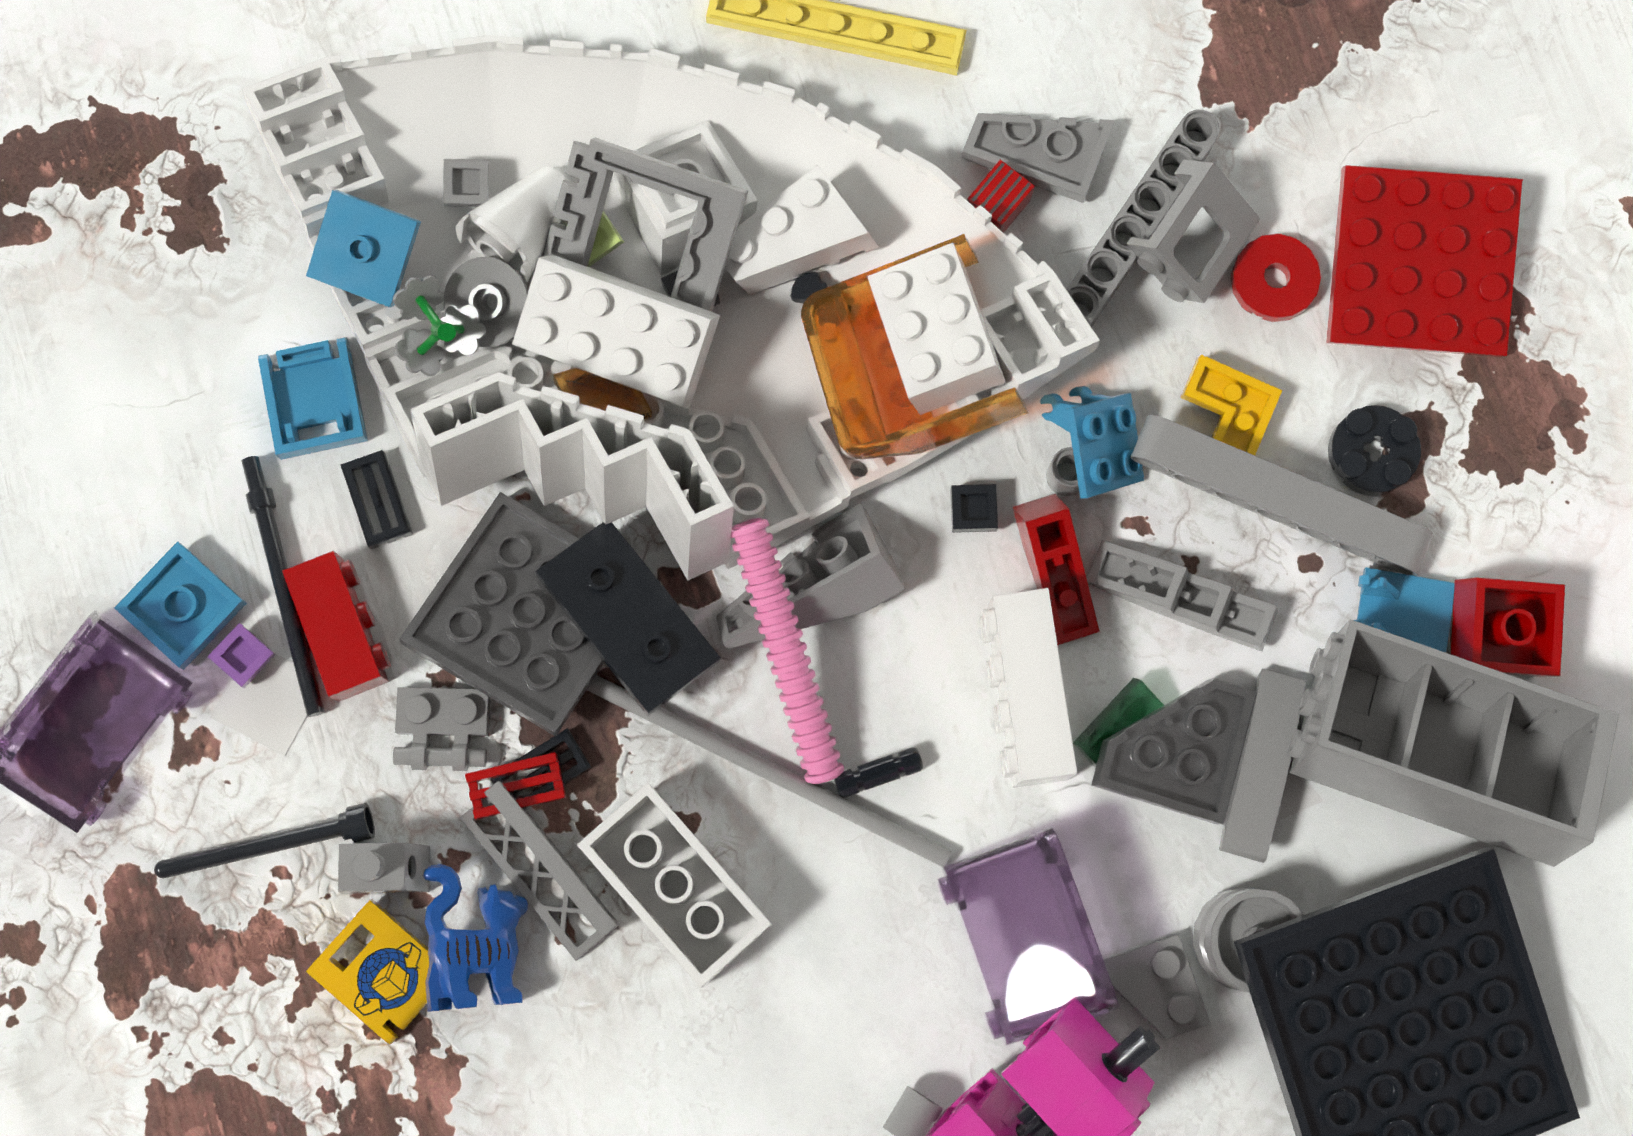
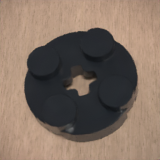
M1371 405L1352 410L1338 424L1330 436L1328 444L1329 462L1333 470L1336 468L1338 475L1344 480L1343 483L1352 491L1368 496L1387 494L1404 485L1418 468L1421 458V444L1417 435V426L1411 418L1403 416L1398 411L1385 406ZM1373 440L1380 442V446L1385 449V455H1381L1377 461L1370 460L1371 454L1363 449L1364 445L1371 444Z

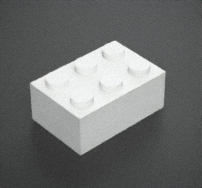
M954 243L867 276L908 399L920 415L1006 382L965 265Z

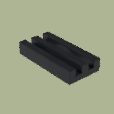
M383 450L340 464L368 548L372 550L378 548L382 543L387 542L389 544L396 541V538L402 536L406 538L413 535L390 464ZM378 463L399 525L398 527L392 528L371 467L372 464ZM362 469L383 531L381 533L375 534L354 473L355 470Z
M568 728L560 732L556 737H552L513 761L516 762L546 755L566 743L569 750L558 756L559 766L561 767L574 758L578 764L561 774L563 784H568L592 769V766ZM549 765L540 767L524 778L551 772ZM514 774L493 778L491 781L493 784L497 781L503 782ZM553 782L544 784L525 797L555 790ZM522 790L513 791L512 793L516 795Z

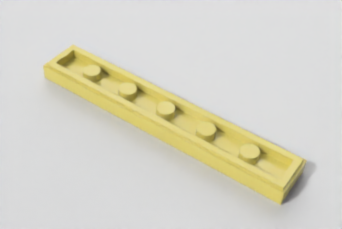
M710 0L706 14V23L956 76L967 30L826 0Z

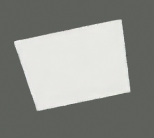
M276 654L245 688L231 679L210 718L285 756L307 717L293 662ZM316 675L319 690L321 692L324 684L322 678Z

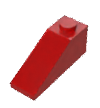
M1052 494L1014 506L1013 510L1023 549L1037 589H1049L1057 645L1100 632L1070 510L1056 494Z

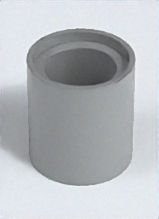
M1067 447L1059 450L1054 455L1046 472L1048 486L1053 492L1061 496H1072L1079 492L1078 480H1064L1057 470V466L1062 463L1075 465L1073 448Z
M907 1086L883 1128L894 1136H926L937 1121L943 1108Z

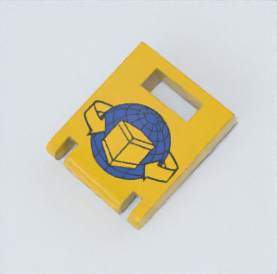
M370 899L306 970L312 978L390 1045L398 1036L385 1024L386 1021L389 1019L397 1027L404 1030L427 1004L425 982L429 968L428 947L373 899ZM363 925L374 937L348 967L345 968L332 957L359 926Z

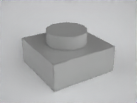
M444 159V206L478 207L488 201V160Z

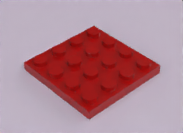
M1351 165L1343 166L1341 168L1326 343L1491 357L1507 356L1523 179Z

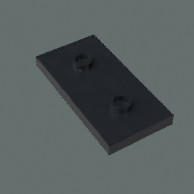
M602 522L535 571L540 582L647 716L663 706L721 660L718 653L612 522L606 525Z

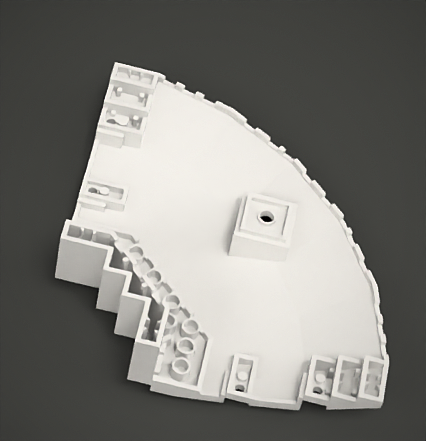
M493 35L453 39V47L427 50L426 43L410 45V53L384 56L383 49L367 51L366 59L341 62L340 55L324 57L242 88L244 99L285 191L290 195L303 220L307 239L312 250L314 251L332 190L342 191L421 221L400 289L405 288L406 281L412 277H417L421 280L425 276L432 275L440 281L439 290L443 295L452 273L461 264L472 259L468 254L473 250V247L466 238L460 243L455 227L464 215L477 208L444 206V159L488 160L489 200L541 166L559 167L566 171L573 141L589 145L590 139L596 137L748 190L738 226L816 165L820 167L879 246V248L869 252L863 250L841 258L839 263L828 267L822 265L800 273L801 276L805 273H818L821 281L828 285L830 291L837 293L840 300L848 302L850 304L848 320L841 328L834 331H824L820 326L819 316L810 312L808 304L795 303L791 300V288L797 278L749 295L725 268L718 291L720 304L714 306L712 311L719 314L720 318L693 400L683 406L628 386L624 387L620 383L613 388L612 380H609V386H611L609 390L612 391H609L608 394V383H605V381L608 382V379L606 380V378L601 376L599 378H591L593 374L515 346L512 344L514 338L500 346L479 347L472 355H464L459 350L449 352L444 346V341L439 340L437 345L445 351V357L440 361V371L434 376L424 375L421 371L411 373L406 368V361L399 359L395 354V345L403 339L402 335L407 329H414L417 333L422 329L431 330L432 324L428 319L419 320L416 316L406 320L401 316L400 309L395 305L387 307L329 285L346 321L364 352L366 363L422 476L427 478L441 506L525 470L544 506L582 489H586L605 525L647 507L687 580L693 579L725 564L727 569L738 565L736 559L740 554L739 551L735 552L732 548V545L736 543L735 538H731L732 526L755 518L767 519L769 526L766 527V532L773 535L770 545L771 547L780 545L847 508L851 498L883 483L888 482L889 484L967 439L975 419L1008 404L1012 408L1095 351L1100 341L1053 269L1044 261L1037 264L1022 250L1023 242L1015 235L1010 233L1006 236L990 222L992 215L981 205L975 208L960 195L961 187L940 168L905 148L902 153L895 151L881 143L882 136L853 120L849 125L829 114L830 107L821 102L815 107L796 97L795 89L767 81L764 82L763 87L740 81V73L705 64L703 70L680 63V56L650 48L647 54L622 52V45L610 44V51L584 49V42L550 40V46L524 45V38ZM614 172L603 211L624 243L589 268L667 295L662 286L661 278L679 269L698 201L679 194L672 196L632 182L631 177ZM569 175L573 182L579 183V178ZM313 194H321L320 196L309 199V197ZM562 220L560 224L566 226L568 222ZM954 243L965 265L1006 382L984 390L989 394L987 398H980L974 394L920 415L908 399L867 276ZM532 275V277L526 282V286H527L528 291H529V288H530V284H531L533 275ZM493 293L487 300L488 306L492 310H495L498 306V298ZM443 300L441 304L435 306V313L440 319L446 317ZM373 325L383 326V328L374 332L369 331V328ZM622 388H627L629 391H631L630 396H628L627 399L625 397H622L625 396L620 391ZM861 468L865 471L866 475L857 477L851 473V470Z

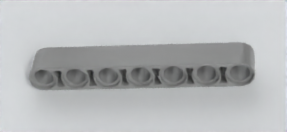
M1196 109L1188 112L1182 118L1066 290L1073 301L1083 304L1088 309L1089 315L1085 316V319L1091 328L1138 259L1137 255L1128 246H1123L1117 241L1115 235L1127 233L1135 238L1150 239L1185 187L1177 176L1167 174L1163 166L1172 164L1179 167L1183 160L1205 161L1219 134V123L1211 112ZM1196 130L1205 137V141L1196 142L1188 137L1187 131ZM1139 200H1154L1158 204L1159 210H1145ZM1104 268L1111 273L1113 279L1108 282H1101L1093 276L1091 270Z
M1147 415L1131 455L1132 460L1145 467L1402 574L1418 575L1433 537V532L1421 525L1156 415Z

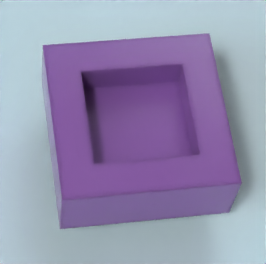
M239 623L208 655V658L237 684L245 688L276 654L243 624Z

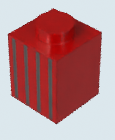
M999 160L967 198V201L975 208L981 205L992 215L990 222L1004 233L1031 201L1035 186L1002 160Z

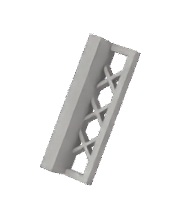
M497 781L484 792L488 798L482 799L483 807L494 804L506 819L504 836L486 834L474 820L473 807L463 814L460 819L523 897L526 898L527 902L575 961H577L620 924L525 808L522 809L516 802L517 798L515 795L507 791L503 782ZM513 828L520 837L511 836V829ZM492 840L504 841L502 853ZM510 841L526 843L534 853L533 871L515 870L509 863ZM540 863L543 864L549 873L540 872ZM520 875L533 876L531 888ZM539 877L554 878L564 890L562 907L544 905L537 897ZM569 897L578 908L569 907ZM549 911L562 912L561 924L557 922ZM568 913L583 914L596 929V932L579 946L566 933Z

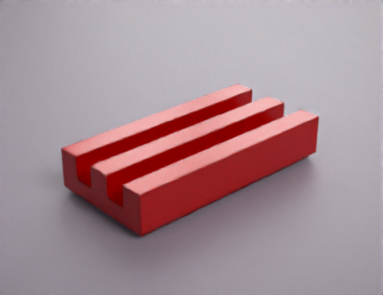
M554 752L466 773L465 778L470 790L469 797L474 809L472 810L474 819L478 820L501 814L495 805L483 807L482 799L488 798L484 792L490 787L480 789V781L547 765L550 767L551 772L503 783V785L507 788L508 792H513L553 782L555 789L553 791L516 799V802L522 809L565 799L566 793L557 753Z

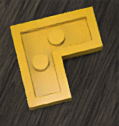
M1201 354L1196 359L1180 398L1221 415L1211 438L1255 456L1283 390Z

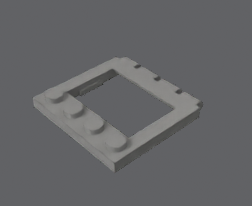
M596 137L590 139L589 145L573 141L565 173L580 180L579 183L563 180L554 216L567 221L568 224L565 226L551 223L542 257L553 254L586 267L588 266L612 176L616 172L631 177L632 182L672 196L679 194L698 201L670 297L712 312L748 190Z

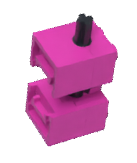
M1074 996L1023 1041V1044L1026 1046L1025 1050L1018 1055L1016 1061L1012 1062L1001 1073L1027 1102L1026 1104L992 1068L943 1111L926 1136H1131L1141 1124L1138 1118L1151 1104L1147 1097L1155 1083L1140 1065L1156 1053L1160 1046L1154 1040L1155 1035L1149 1029L1145 1031L1142 1026H1139L1118 1044Z

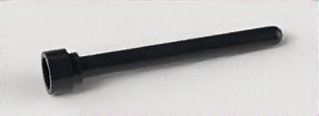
M367 803L349 806L346 808V812L339 813L338 819L161 860L156 863L154 873L157 877L164 879L338 837H343L344 840L352 839L354 843L373 839L375 837L373 816Z

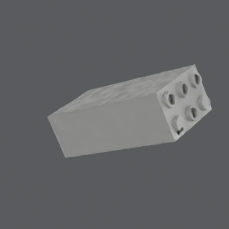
M1351 619L1338 633L1332 632L1324 649L1318 648L1309 668V673L1315 675L1312 689H1306L1298 711L1300 715L1304 716L1301 730L1296 729L1288 747V756L1293 757L1290 774L1553 867L1594 842L1619 713Z

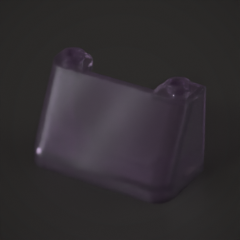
M97 611L92 612L0 728V784L76 833L79 832L85 823L92 826L101 816L107 805L102 800L105 786L160 715L165 716L170 711L178 714L192 696L193 692L189 690V687L193 682Z
M1053 828L942 867L944 877L937 879L941 894L946 905L955 903L957 910L960 911L991 998L992 1010L985 1012V1017L994 1040L1002 1037L1006 1046L1025 1040L1074 996L1093 1017L1119 1008L1107 968L1063 848Z

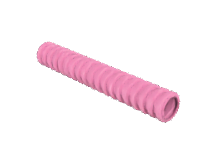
M762 518L747 520L732 526L731 538H735L736 542L732 545V548L735 552L739 551L740 554L736 559L737 564L744 567L741 576L743 579H747L749 583L745 586L747 593H752L753 596L749 602L752 607L757 609L753 615L755 620H760L761 622L758 631L760 634L765 635L762 644L765 648H769L770 651L766 654L768 661H773L774 664L770 668L771 673L778 676L775 685L777 688L782 689L779 698L781 702H786L783 711L786 716L791 718L787 724L790 729L795 731L791 737L795 743L799 744L796 748V753L798 756L803 757L800 761V766L802 769L807 770V773L804 775L805 781L811 784L828 782L839 777L845 769L844 765L837 761L840 758V752L833 748L836 744V739L834 736L829 735L832 726L830 723H825L828 713L825 709H821L824 701L816 693L820 688L819 684L812 680L816 676L815 671L808 668L811 658L808 655H804L807 645L805 642H800L803 632L800 628H796L795 625L799 621L798 616L791 613V610L795 607L792 601L787 600V597L790 595L789 588L783 587L786 577L784 574H779L778 569L782 567L781 561L774 558L778 551L775 546L771 547L770 545L773 535L766 532V527L769 526L768 520Z

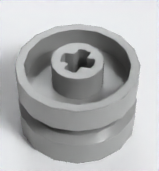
M1234 888L1218 893L1202 907L1194 923L1193 946L1198 962L1211 979L1228 988L1249 992L1233 941L1303 916L1304 914L1292 900L1276 891Z

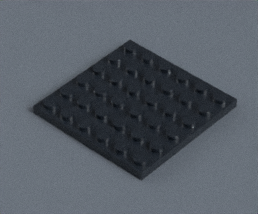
M1484 847L1233 941L1296 1136H1536L1580 1118L1493 848Z

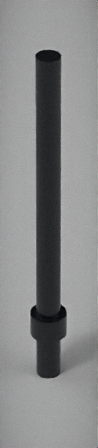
M259 456L246 457L241 462L249 492L245 495L249 512L255 514L306 715L307 717L318 716L325 713L305 632L282 570L288 569L273 513V509L276 508L275 498L272 489L266 486Z

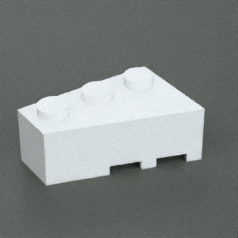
M816 165L738 226L725 268L733 279L751 295L801 276L800 273L822 265L828 267L839 263L841 258L863 250L869 252L879 248V246L820 167Z

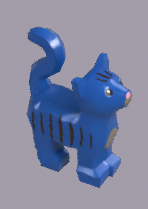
M442 864L431 865L426 868L423 873L424 879L437 881L443 885L442 893L426 908L425 926L429 934V968L425 982L427 1012L452 1009V1002L456 1009L477 1007V995L469 990L468 980L470 975L485 973L488 979L494 1005L523 1003L521 991L513 986L512 975L519 953L515 928L520 918L528 910L526 898L515 895L511 891L497 890L496 884L490 885L489 890L486 887L478 888L479 908L486 924L485 929H452L446 926L444 915L458 903L462 890L459 875L451 867Z

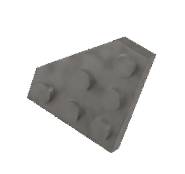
M1210 679L1103 740L1091 786L1213 824H1224L1256 692L1218 679Z

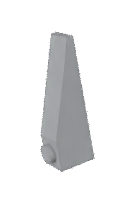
M862 503L819 527L811 534L815 541L797 557L790 552L781 560L783 567L779 574H784L786 577L783 587H787L790 590L787 600L794 603L795 608L791 610V613L798 616L799 621L795 625L796 628L800 629L866 612L880 603L889 601L894 595L905 590L897 566ZM745 591L716 616L721 639L727 649L765 638V635L760 634L758 631V627L761 625L760 620H755L753 615L757 609L752 607L749 602L753 597L752 593Z

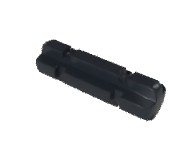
M911 747L898 753L899 756L893 757L891 754L857 766L858 770L852 772L851 769L843 771L839 777L834 779L839 795L848 797L859 793L858 789L864 787L865 790L900 779V774L905 773L908 776L920 772L923 769V762L917 748Z

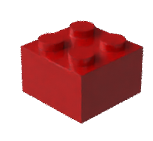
M1478 577L1455 580L1451 655L1508 675L1560 677L1565 585Z

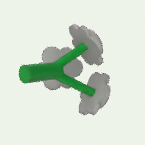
M432 275L425 276L421 280L417 277L408 279L405 283V288L398 290L393 297V302L400 309V314L404 319L409 320L416 316L419 320L428 319L432 324L431 330L422 329L418 333L414 329H407L402 335L403 339L398 341L394 348L397 357L406 361L405 365L409 372L418 373L421 371L427 376H434L440 371V361L445 357L444 349L437 345L439 340L444 341V346L449 352L459 350L464 355H472L479 348L478 339L483 338L486 334L485 326L479 323L480 312L473 305H465L461 308L451 305L446 309V317L441 319L435 313V306L443 302L444 295L439 290L440 281Z

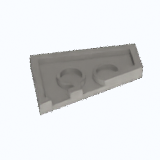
M978 113L962 151L961 158L993 169L998 161L1002 160L1033 185L1084 203L1115 120L1100 119L1099 123L1076 122V118L1060 117L1059 121L1037 120L1026 115Z

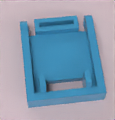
M346 337L337 339L340 358L334 359L333 349L328 340L276 351L279 371L273 370V363L268 354L258 356L275 455L279 459L283 460L368 441L351 349ZM337 422L339 433L300 441L298 430Z

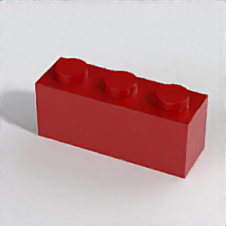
M333 550L282 570L328 697L340 702L388 683L389 680L385 670L391 668L390 660L381 642L375 644L369 628L375 626V620L367 602H359L354 586L360 585V581L350 559L344 561Z

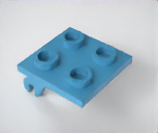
M1079 386L1073 388L1069 392V396L1081 397V403L1063 401L1061 396L1056 393L1048 394L1041 398L1040 404H1051L1053 407L1052 411L1042 413V417L1070 433L1080 499L1090 498L1144 481L1143 465L1131 459L1138 440L1136 414L1133 408L1131 393L1108 396L1092 393L1088 387Z
M1364 568L1363 575L1359 576L1358 586L1361 587L1357 620L1354 621L1446 653L1454 598V583Z

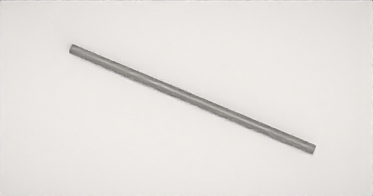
M598 675L595 676L587 688V691L943 868L952 853L951 850L818 784L807 783L805 778L662 707L647 716L626 689Z

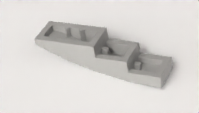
M1104 540L1101 541L1087 577L1088 584L1181 623L1262 652L1278 612L1276 605L1236 593L1231 586L1189 573L1187 567Z
M1263 668L1257 676L1256 696L1223 824L1219 846L1220 851L1262 863L1267 859L1291 762V756H1288V747L1294 732L1298 728L1300 718L1298 711L1304 695L1305 680Z

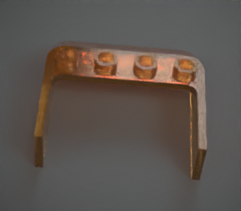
M965 234L811 294L803 303L801 319L839 445L851 457L855 459H873L920 454L1029 413L1025 402L1015 387L934 417L933 411L920 415L908 399L867 276L950 243H954L965 268L979 263L977 255Z

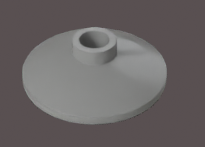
M477 257L461 264L450 276L444 291V310L446 312V309L451 305H456L460 308L465 305L475 306L480 312L479 323H482L486 328L485 336L478 339L479 347L500 346L509 342L515 336L528 289L520 273L509 263L494 257ZM492 293L498 298V306L495 310L490 309L487 303L488 297Z

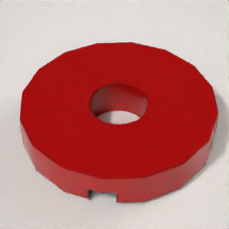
M1282 234L1262 235L1249 242L1237 256L1230 277L1233 294L1241 307L1250 314L1254 313L1259 317H1263L1262 320L1270 322L1291 320L1303 313L1317 296L1321 282L1319 263L1310 248L1298 239ZM1271 268L1281 270L1287 279L1286 286L1282 288L1271 287L1265 280V271Z

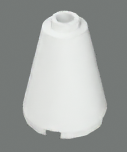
M541 166L464 215L455 227L457 238L460 243L465 238L473 247V250L468 254L472 259L477 257L501 259L512 265L526 283L535 271L538 258L543 256L551 223L560 224L562 221L554 216V211L563 180L572 181L571 177L559 167Z

